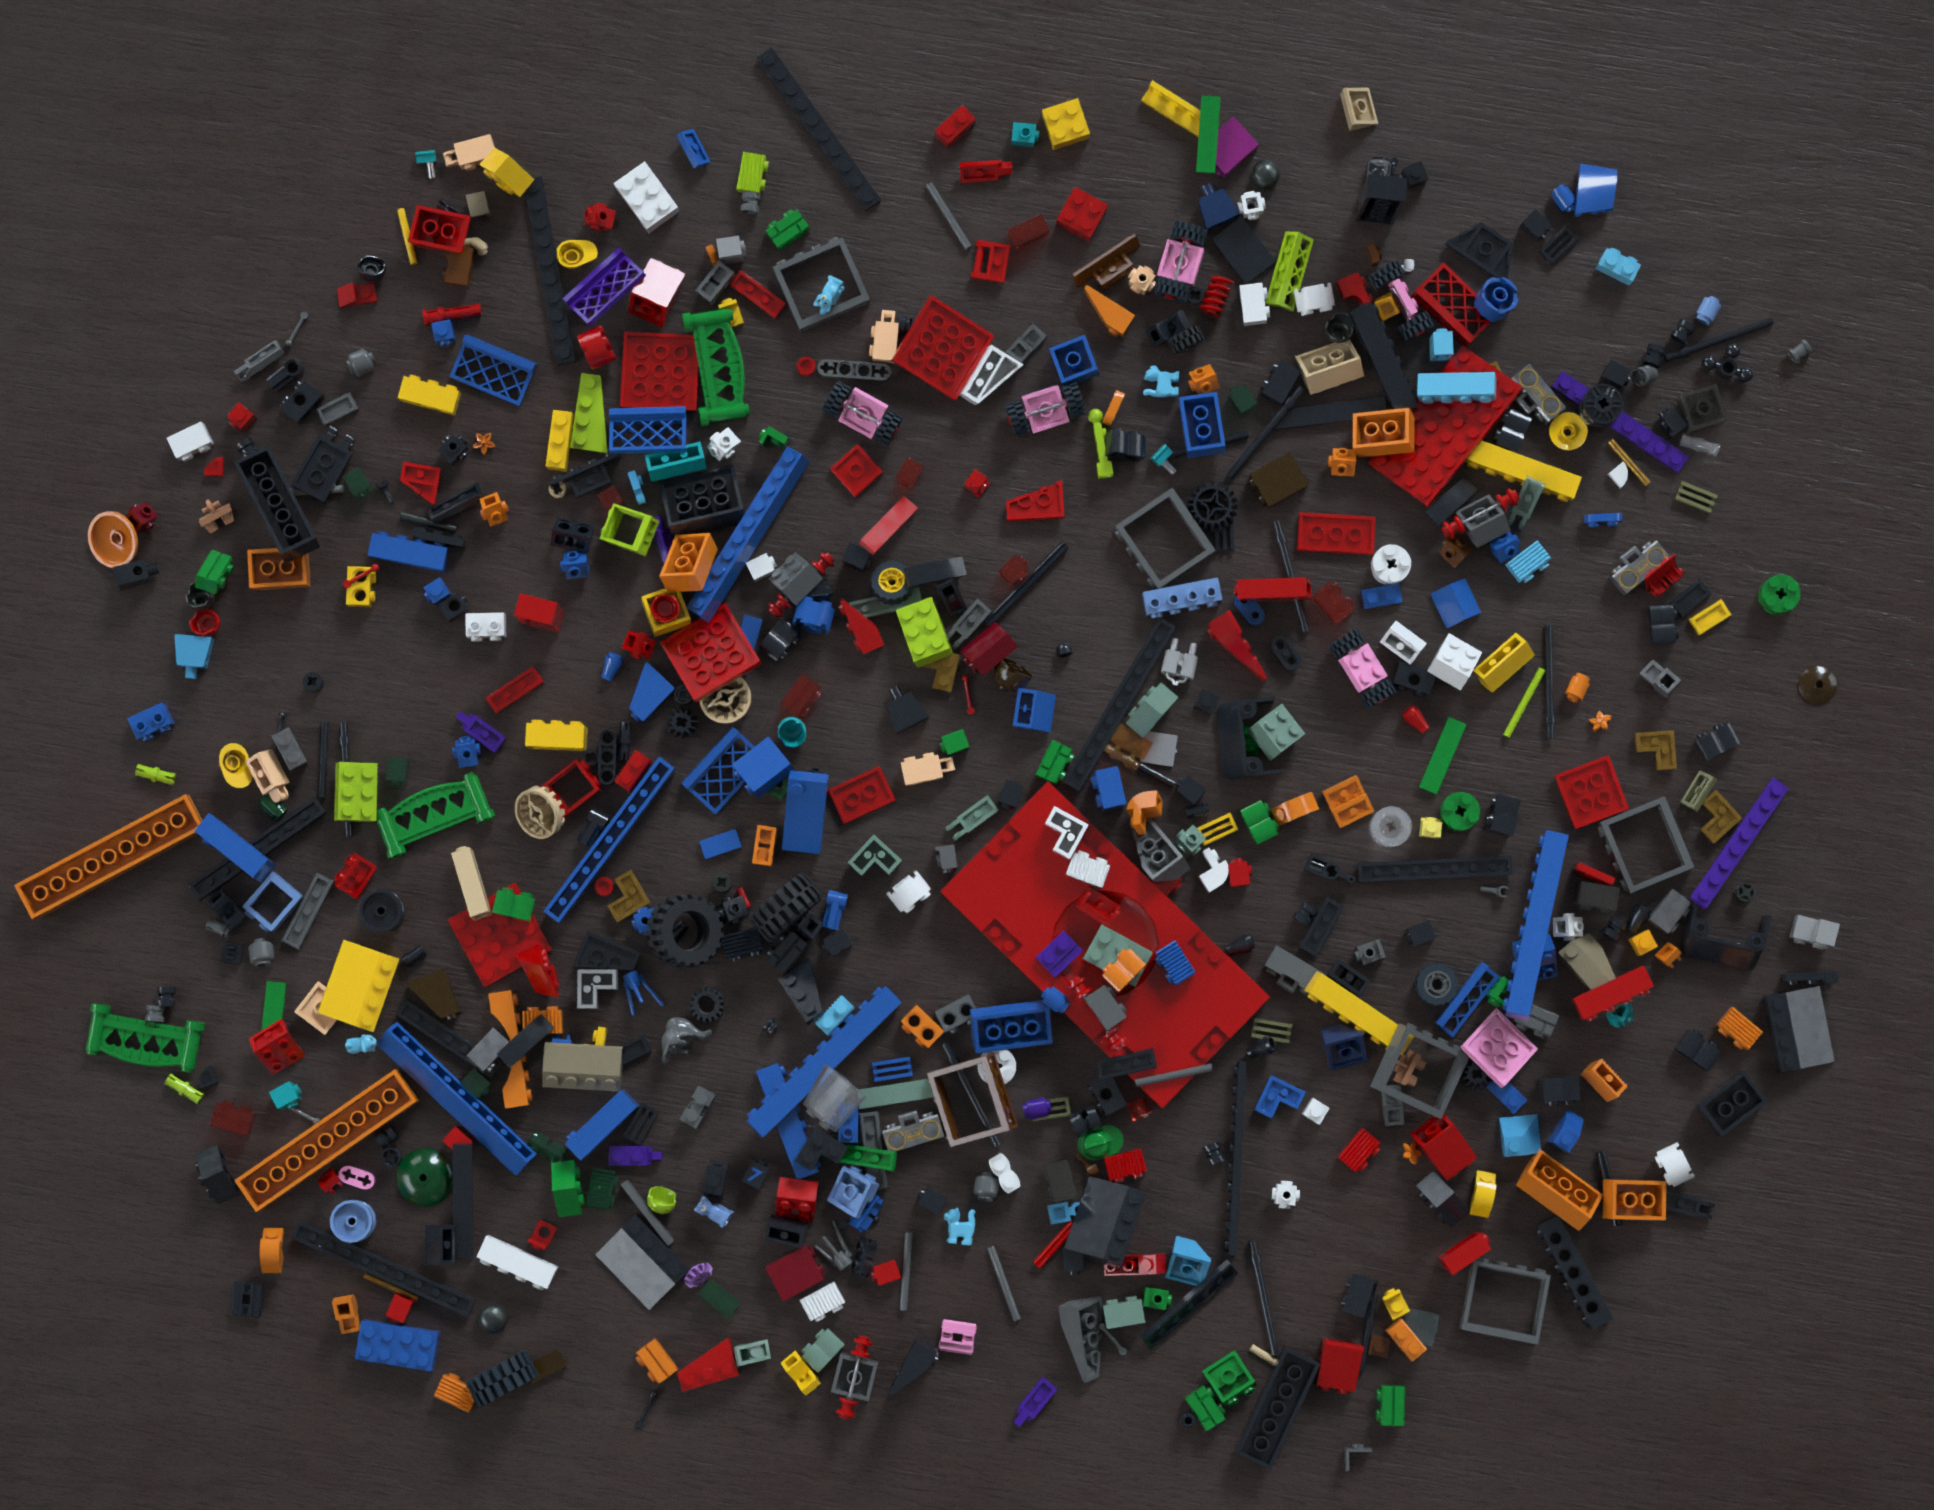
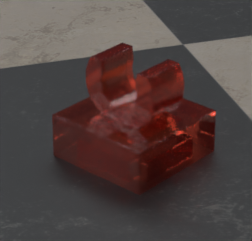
M1140 1098L1126 1103L1133 1121L1149 1116L1148 1113L1152 1112V1108L1146 1109L1144 1104L1149 1101L1148 1099Z

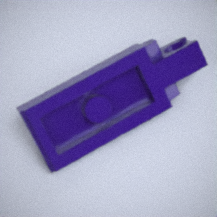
M657 516L654 518L660 522L654 538L660 551L662 562L665 563L673 540L670 530L665 527L662 516Z
M460 711L456 716L457 719L464 723L461 727L465 732L494 753L498 751L507 739L472 713L468 717Z
M609 1146V1166L650 1165L652 1160L663 1159L662 1152H652V1147Z
M1042 1376L1019 1404L1016 1410L1019 1414L1013 1422L1020 1427L1025 1420L1030 1422L1057 1391V1388Z

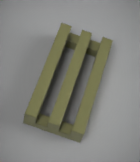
M1681 481L1674 499L1710 514L1718 495ZM1683 487H1685V488H1687V489H1690V490H1692V491H1695V492H1697V493H1700V494H1702V495H1705V496H1707V497H1710L1711 500H1708V499L1703 498V497H1701V496H1698V495H1696V494H1694V493H1691V492H1689V491H1686V490L1683 489ZM1680 494H1684L1686 496L1709 504V506L1706 507L1691 500H1688L1686 498H1683L1680 496Z
M1699 770L1680 803L1698 812L1717 779Z
M1254 1018L1251 1037L1263 1038L1265 1035L1255 1034L1256 1030L1286 1035V1039L1272 1038L1277 1042L1289 1043L1292 1024ZM1257 1023L1287 1027V1031L1259 1027Z
M1069 1097L1048 1099L1050 1103L1065 1101L1066 1105L1053 1106L1051 1108L1052 1111L1066 1109L1067 1112L1033 1119V1121L1070 1115Z

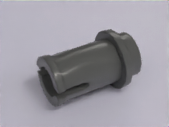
M211 918L208 920L207 927L205 928L219 934L222 938H228L232 930L226 924Z

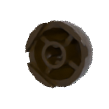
M1007 657L999 662L993 671L998 688L1004 692H1008V690L1018 691V688H1025L1032 677V674L1025 667L1021 666L1020 668L1016 665L1015 661Z

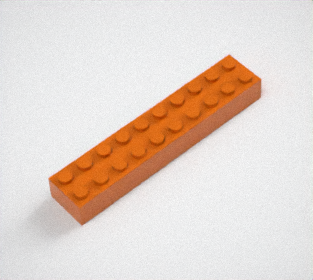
M185 794L14 886L31 919L38 920L198 835L194 830L203 820L190 795Z
M394 1069L234 1181L255 1212H260L419 1102V1099L400 1071Z

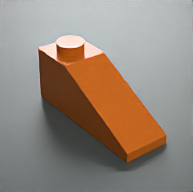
M1086 285L1084 292L1105 327L1108 328V332L1115 337H1118V335L1123 337L1134 320L1135 315Z

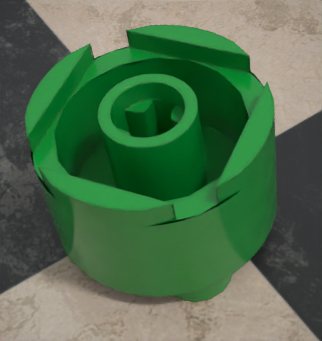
M1787 575L1772 576L1758 590L1759 603L1767 613L1772 615L1787 613L1796 607L1800 600L1798 582ZM1780 591L1782 597L1778 598L1779 596L1776 594V592Z
M1456 792L1447 796L1439 809V817L1442 824L1448 829L1457 832L1465 831L1474 826L1480 816V807L1477 800L1471 794L1465 792ZM1457 807H1459V809H1463L1464 812L1462 813V817L1460 816V814L1456 815L1455 811L1458 810Z

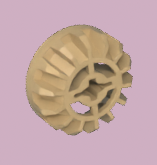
M742 677L726 685L733 687V690L721 688L714 700L713 693L699 701L707 717L716 723L729 724L739 721L747 714L751 706V691ZM723 694L731 695L728 698L729 702L721 701ZM739 696L738 706L733 710L731 705H733L735 698ZM717 707H729L730 712H722Z
M533 786L522 792L515 802V815L519 825L527 834L537 839H545L552 836L564 824V817L562 816L565 815V810L559 807L562 801H557L555 799L556 793L553 791L549 792L547 787Z

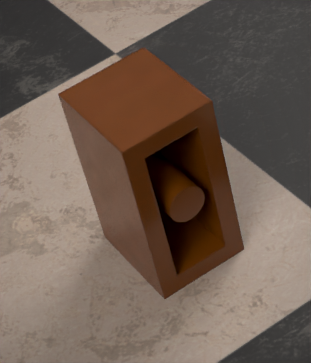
M464 247L462 254L446 252L445 260L448 263L447 268H444L442 273V279H444L446 285L469 289L476 253L474 248Z

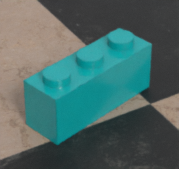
M701 442L687 444L686 452H654L645 455L651 482L707 469Z

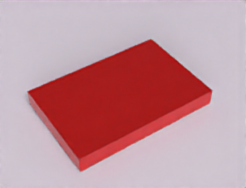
M880 766L828 790L843 825L896 801Z

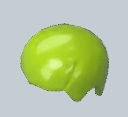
M656 1186L650 1188L647 1204L656 1213H670L676 1205V1194L665 1187Z

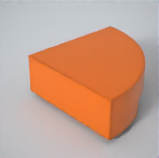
M709 245L706 247L713 266H715L719 259L713 245Z

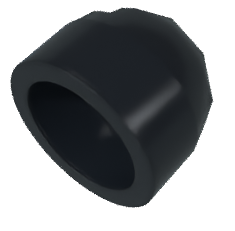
M1062 642L1057 646L1059 658L1068 657L1073 654L1072 648L1068 643Z

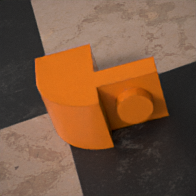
M1157 790L1139 793L1127 805L1126 810L1131 817V826L1138 835L1146 834L1147 818L1162 816L1163 800Z
M1309 792L1271 808V811L1278 826H1281L1318 810L1319 807L1313 793Z
M264 1228L263 1237L260 1240V1265L262 1273H282L284 1259L282 1251L283 1228Z
M354 1294L333 1298L332 1305L335 1319L339 1321L341 1334L360 1331L358 1304Z

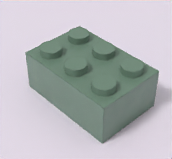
M1101 925L1083 959L1103 970L1110 962L1114 964L1118 960L1116 956L1124 948L1126 951L1130 948L1147 966L1153 952ZM1145 968L1128 984L1136 987Z

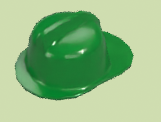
M1105 1125L1094 1132L1089 1130L1087 1135L1078 1140L1080 1154L1085 1159L1091 1161L1112 1156L1118 1153L1123 1145L1121 1131L1111 1125Z

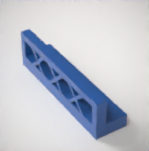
M1480 962L1434 1023L1451 1037L1455 1036L1500 977L1489 969V966L1484 962ZM1485 971L1493 976L1489 984L1481 985L1480 978ZM1479 987L1480 996L1477 999L1470 1000L1469 992L1472 988ZM1467 1002V1013L1458 1015L1457 1008L1459 1005ZM1450 1018H1456L1457 1026L1453 1031L1444 1026Z

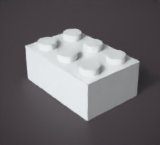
M645 161L614 183L617 191L648 233L679 212L678 206Z

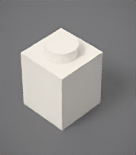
M767 553L746 562L755 582L771 575L774 567L777 566L773 557H768Z
M1311 1098L1302 1115L1320 1125L1330 1108Z

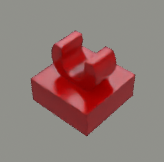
M329 1168L317 1180L321 1189L326 1193L330 1191V1193L335 1194L336 1192L332 1188L335 1184L343 1186L337 1172L333 1168Z

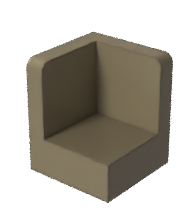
M485 191L466 195L471 217L481 215L491 217Z

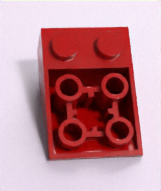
M537 944L519 952V961L534 991L548 996L559 997L558 989H560V985L558 983V974L554 965L550 964L546 949H541L540 945Z

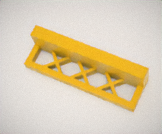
M1152 80L1149 89L1141 101L1199 137L1200 110Z

